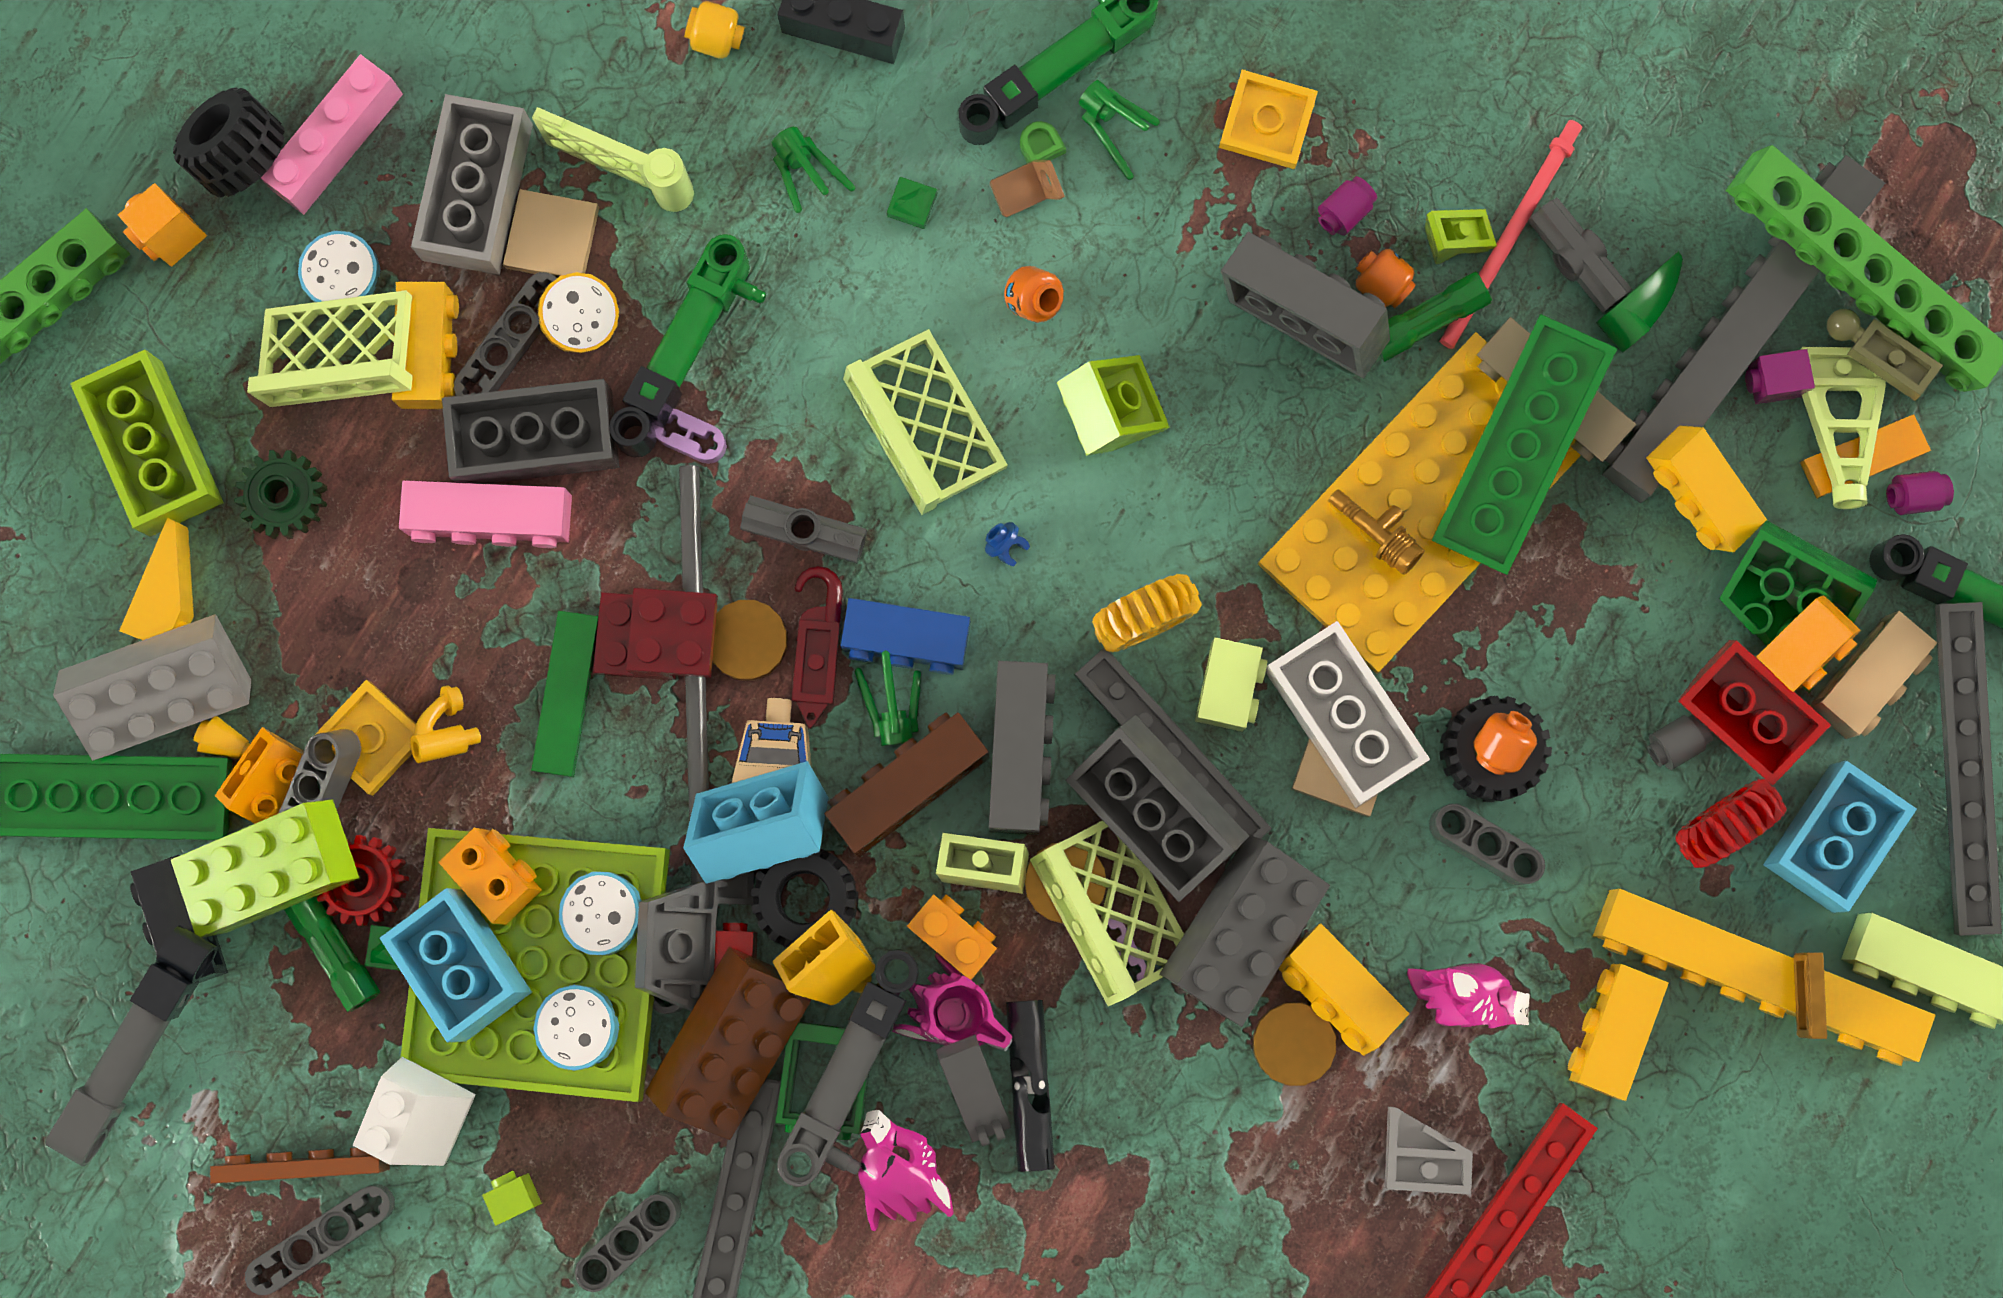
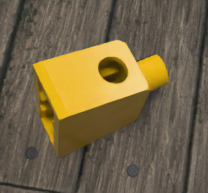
M833 910L828 911L772 961L789 992L828 1005L839 1003L851 991L856 993L863 992L867 982H871V974L875 971L876 967L860 938Z

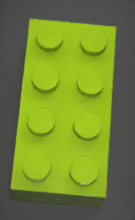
M144 349L70 383L133 529L151 537L162 531L167 518L181 523L224 503L161 360Z
M333 799L302 803L171 859L194 933L201 938L228 933L359 878Z

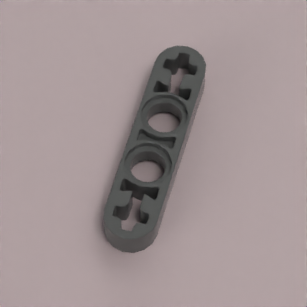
M539 272L528 279L457 375L454 381V391L457 396L468 395L469 391L465 387L466 383L469 381L476 383L483 374L477 369L480 364L489 373L495 375L491 380L486 374L479 382V386L483 389L481 393L498 391L541 332L539 317L529 306L524 304L529 300L534 306L539 299L536 289L539 286L546 288L557 279L554 275L547 272ZM519 314H526L532 320L530 329L523 334H516L511 330V321ZM495 346H503L508 351L507 360L499 366L490 365L487 361L489 350Z
M375 1184L360 1189L253 1260L245 1272L247 1287L257 1295H268L291 1283L386 1220L392 1214L395 1207L393 1193L387 1187ZM368 1194L372 1198L377 1196L382 1198L383 1203L378 1206L379 1215L376 1211H371L357 1218L353 1213L369 1203ZM350 1204L352 1205L353 1211H351V1210L348 1208V1206H349ZM333 1216L343 1217L349 1225L347 1236L342 1240L334 1239L328 1233V1223ZM359 1221L364 1224V1226L361 1227V1228H360ZM299 1239H304L312 1245L313 1255L307 1263L297 1262L293 1258L292 1247ZM283 1261L286 1268L281 1269L271 1277L273 1285L269 1281L264 1283L259 1281L258 1276L263 1272L260 1267L261 1265L266 1269Z

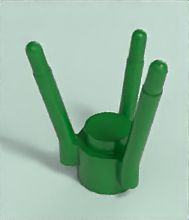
M1097 80L1080 97L1079 105L1086 110L1081 119L1092 127L1128 180H1132L1134 177L1133 173L1098 121L1102 119L1104 122H1107L1117 112L1143 131H1147L1149 125L1143 120L1154 126H1158L1160 120Z
M789 127L781 131L773 139L772 146L777 152L773 161L781 172L796 213H800L802 207L788 169L789 165L792 169L803 167L823 195L829 193L822 178L810 163L811 154L849 191L855 190V185L816 147L810 136L804 138L798 127Z
M885 650L881 655L888 712L881 713L882 721L862 669L858 667L854 672L873 724L874 737H880L881 746L904 744L913 738L914 732H919L917 716L922 674L920 670L914 671L909 715L907 718L906 710L897 711L890 653Z

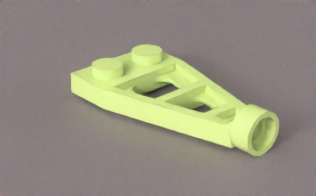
M1802 347L1800 350L1808 349L1815 389L1804 393L1802 398L1832 484L1833 506L1838 509L1863 507L1868 503L1866 486L1869 480L1886 381L1848 356L1847 353L1850 351V347ZM1858 391L1862 398L1858 418L1835 419L1830 413L1825 397L1826 392ZM1834 432L1859 434V455L1857 458H1840L1838 456L1833 436ZM1851 480L1855 484H1845V481Z

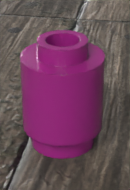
M1355 176L1351 181L1345 180L1318 206L1320 214L1318 217L1319 223L1331 235L1336 233L1342 236L1347 235L1373 209V203L1377 200L1374 189L1358 176Z
M1937 471L1896 475L1886 490L1888 505L1894 508L1895 512L1899 515L1940 511L1944 506H1949L1954 497L1951 478L1947 474H1940Z

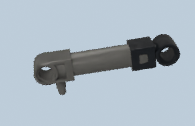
M181 925L177 926L169 934L157 954L156 961L158 963L150 965L130 999L133 1002L132 1007L85 1085L77 1088L51 1129L45 1142L46 1146L80 1166H86L94 1158L126 1104L122 1101L170 1021L178 1018L199 984V979L212 963L217 953V946Z
M900 950L889 951L882 955L877 962L875 973L878 983L867 982L826 1069L779 1155L777 1162L778 1173L788 1185L800 1187L813 1182L821 1172L825 1162L842 1171H848L854 1175L858 1173L862 1165L861 1162L834 1147V1144L861 1087L906 1003V999L899 996L900 993L912 988L917 982L919 975L918 964L909 953ZM894 959L903 960L909 967L908 978L901 984L892 983L886 976V967ZM803 1152L809 1156L812 1164L809 1173L799 1175L792 1171L789 1160L793 1153Z

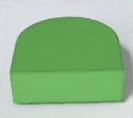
M1036 121L1023 129L1020 136V149L1027 163L1035 159L1051 161L1066 153L1063 141L1051 124Z

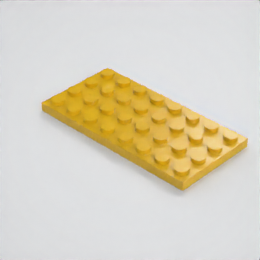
M1477 332L1468 339L1258 562V565L1326 628L1338 621L1367 666L1376 674L1480 564V562L1432 541L1434 533L1507 384V381L1502 377L1495 382L1477 367L1483 361L1477 356V353L1487 343ZM1571 445L1550 488L1581 456ZM1337 489L1341 490L1375 520L1380 518L1392 505L1402 510L1404 517L1389 531L1393 533L1396 529L1403 526L1406 529L1405 532L1413 537L1416 543L1425 550L1421 559L1407 574L1403 575L1396 568H1391L1384 560L1377 559L1376 554L1381 545L1352 522L1349 517H1346L1343 512H1340L1328 502L1331 495Z

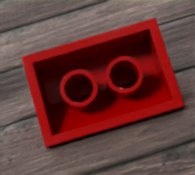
M1728 640L1698 672L1678 700L1681 705L1772 786L1831 726L1828 721L1800 696L1792 692L1737 640Z

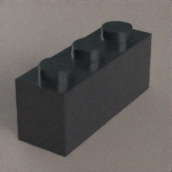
M782 0L777 14L781 32L784 34L891 64L895 63L905 31L903 10L869 0Z
M180 855L131 871L133 883L130 885L131 894L135 903L142 907L146 920L142 925L143 933L147 942L154 946L156 955L166 938L177 926L181 925L194 933L171 863V859ZM217 935L202 937L217 946L218 949L212 963L199 979V983L228 973Z

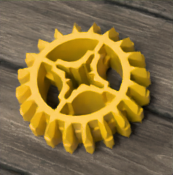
M1176 574L1162 580L1159 579L1126 596L1120 597V599L1110 603L1107 607L1096 613L1092 619L1095 628L1094 632L1099 643L1102 642L1106 651L1118 652L1172 629L1174 626L1183 623L1198 613L1202 606L1198 597L1200 594L1188 575Z

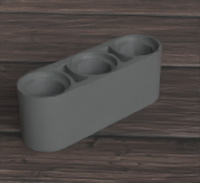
M338 729L316 734L310 738L279 813L302 803L332 799L336 810L338 809L361 753L360 740L353 731ZM332 744H333L334 747H335V752H336L335 754H334V752H333V750H332Z
M1448 804L1436 809L1431 815L1429 829L1438 841L1514 885H1526L1538 881L1543 876L1545 860L1538 850L1468 808L1459 804ZM1446 812L1455 814L1460 821L1459 831L1455 835L1447 833L1442 827L1441 820ZM1483 833L1490 835L1495 841L1496 848L1491 856L1482 854L1478 848L1477 842ZM1518 855L1527 857L1531 863L1530 874L1525 878L1519 876L1514 870V861Z
M659 1191L643 1200L576 1264L575 1279L579 1286L586 1291L597 1292L616 1280L677 1223L682 1212L681 1203L677 1196L671 1192ZM654 1201H662L668 1205L670 1217L667 1222L660 1223L652 1218L650 1208ZM622 1230H630L636 1234L639 1242L636 1251L629 1252L621 1247L619 1236ZM597 1259L605 1264L607 1275L604 1280H594L589 1275L588 1264L590 1260Z

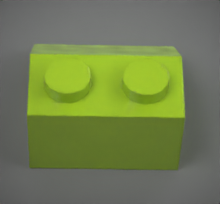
M1140 355L1089 361L1057 382L1063 397V403L1068 409L1086 456L1111 452L1170 428Z

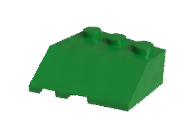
M1766 520L1719 599L1753 635H1757L1768 646L1816 598L1823 595L1854 623L1873 593L1877 579ZM1803 686V688H1804L1808 693L1811 692L1812 689L1808 690L1807 688H1805V687Z

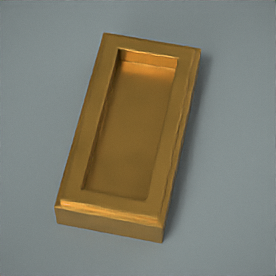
M1795 953L1794 978L1797 1036L1808 1039H1827L1823 953Z

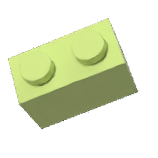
M1214 637L1210 646L1195 722L1241 732L1246 729L1247 722L1255 723L1259 706V699L1253 698L1255 683H1263L1267 668V660L1261 659L1262 647Z
M943 833L936 875L944 883L1023 894L1029 852L1025 844Z

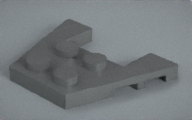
M754 870L736 875L731 879H722L707 884L702 880L640 901L635 988L692 1011L714 973L718 904L753 905L751 890L754 887Z

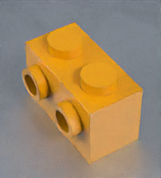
M155 183L143 193L136 194L130 198L125 205V209L118 214L121 220L128 226L123 231L127 238L139 250L142 249L154 262L160 257L171 267L207 237L184 209Z
M1823 595L1816 598L1756 657L1792 692L1803 686L1810 690L1825 677L1827 672L1823 667L1833 657L1841 661L1858 645L1853 638L1861 630Z
M262 727L221 785L215 797L227 809L254 824L278 814L304 751Z
M474 827L438 863L492 924L507 925L542 889L534 881L537 875L533 869L523 860L518 859L516 861L507 851L510 844L498 831Z
M933 894L907 927L965 977L972 980L997 950L992 944L996 936L979 921L973 927L960 917L964 909L947 894L941 900Z

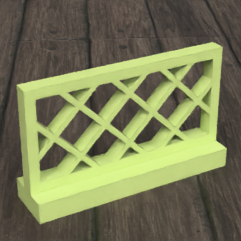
M404 290L265 309L258 376L249 377L247 392L269 407L410 391L413 375L407 372L405 367L412 295ZM397 305V314L385 326L378 317L388 306ZM361 309L365 315L349 330L342 322L354 310ZM326 314L330 319L314 335L308 326L318 315ZM292 319L295 324L279 339L277 337L278 320ZM374 322L381 331L365 347L358 338ZM339 327L346 335L330 351L323 343ZM304 332L311 340L295 356L288 347ZM391 339L394 342L392 359L378 360L374 355ZM355 343L362 352L350 364L343 365L339 359ZM320 348L326 357L315 368L308 369L304 363ZM285 353L291 361L280 373H273V363Z
M929 329L864 362L860 359L846 366L843 380L921 515L935 509L937 504L1007 468L1008 464ZM925 343L933 357L930 369L907 362L910 350ZM904 354L903 360L896 359V357ZM882 364L900 368L895 386L879 382L872 369ZM935 364H937L941 372L934 370ZM904 370L927 376L922 394L899 388ZM931 378L948 383L952 390L949 403L927 396ZM885 392L893 394L891 401L888 399ZM897 396L920 402L915 421L898 416L894 409ZM955 397L957 398L961 406L954 404ZM924 404L947 410L942 429L919 422ZM951 412L968 417L972 424L969 437L946 430ZM905 426L912 428L910 435ZM916 430L939 436L934 455L917 449L913 442ZM975 431L978 434L980 440L974 439ZM944 438L966 444L961 463L939 456ZM971 446L986 450L994 464L984 469L966 465ZM924 460L932 462L930 470ZM936 464L959 470L956 483L941 490L933 477ZM964 472L972 474L962 480Z
M1101 821L1045 849L1031 858L1030 861L1109 1007L1161 979L1162 976L1159 974L1168 961L1157 956L1161 938L1173 941L1177 947L1184 933L1151 872L1117 836L1119 840L1117 853L1098 846L1102 830L1108 828V825ZM1092 836L1091 843L1083 841ZM1075 846L1088 851L1084 870L1071 866L1064 850ZM1096 855L1114 861L1110 880L1092 873ZM1122 864L1135 869L1139 877L1136 889L1118 883ZM1089 881L1108 888L1104 907L1091 903L1086 894ZM1116 891L1134 897L1130 917L1111 910ZM1142 901L1155 906L1158 912L1156 926L1138 920ZM1109 918L1127 924L1123 944L1113 941L1106 931ZM1135 928L1154 934L1149 953L1131 947ZM1129 955L1147 961L1144 978L1135 983L1126 968ZM1155 964L1162 966V968L1154 972Z

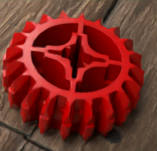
M1758 779L1723 797L1690 820L1688 824L1678 831L1675 841L1679 845L1683 856L1695 868L1708 867L1738 851L1773 827L1784 816L1787 808L1776 788L1772 787L1766 779Z

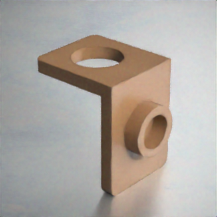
M1035 159L990 181V186L1004 217H1009L1046 199L1060 200L1065 197L1050 160ZM1046 174L1048 175V177H1049V179H1050L1051 185H1050V183H1049V181H1048V179H1047Z

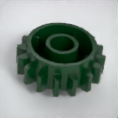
M269 450L268 461H264L259 456L253 457L257 467L253 470L243 467L242 472L248 478L246 482L240 481L235 483V487L242 490L243 495L235 498L234 502L241 507H246L241 512L240 517L247 522L253 521L250 528L258 533L265 530L266 535L272 539H276L279 532L287 539H293L294 531L297 530L305 534L309 532L307 525L312 520L319 522L320 517L317 515L319 508L327 506V503L321 499V493L327 491L328 488L322 482H317L322 476L321 471L316 467L310 468L311 461L303 455L297 459L296 454L291 450H286L283 458L275 450ZM288 487L287 498L283 502L276 503V493L281 488Z

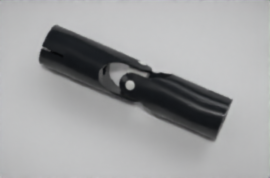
M1043 1000L1006 1002L1008 1032L1012 1035L1009 1055L1012 1073L1017 1171L1030 1172L1055 1169ZM1028 1094H1034L1032 1104L1028 1099Z

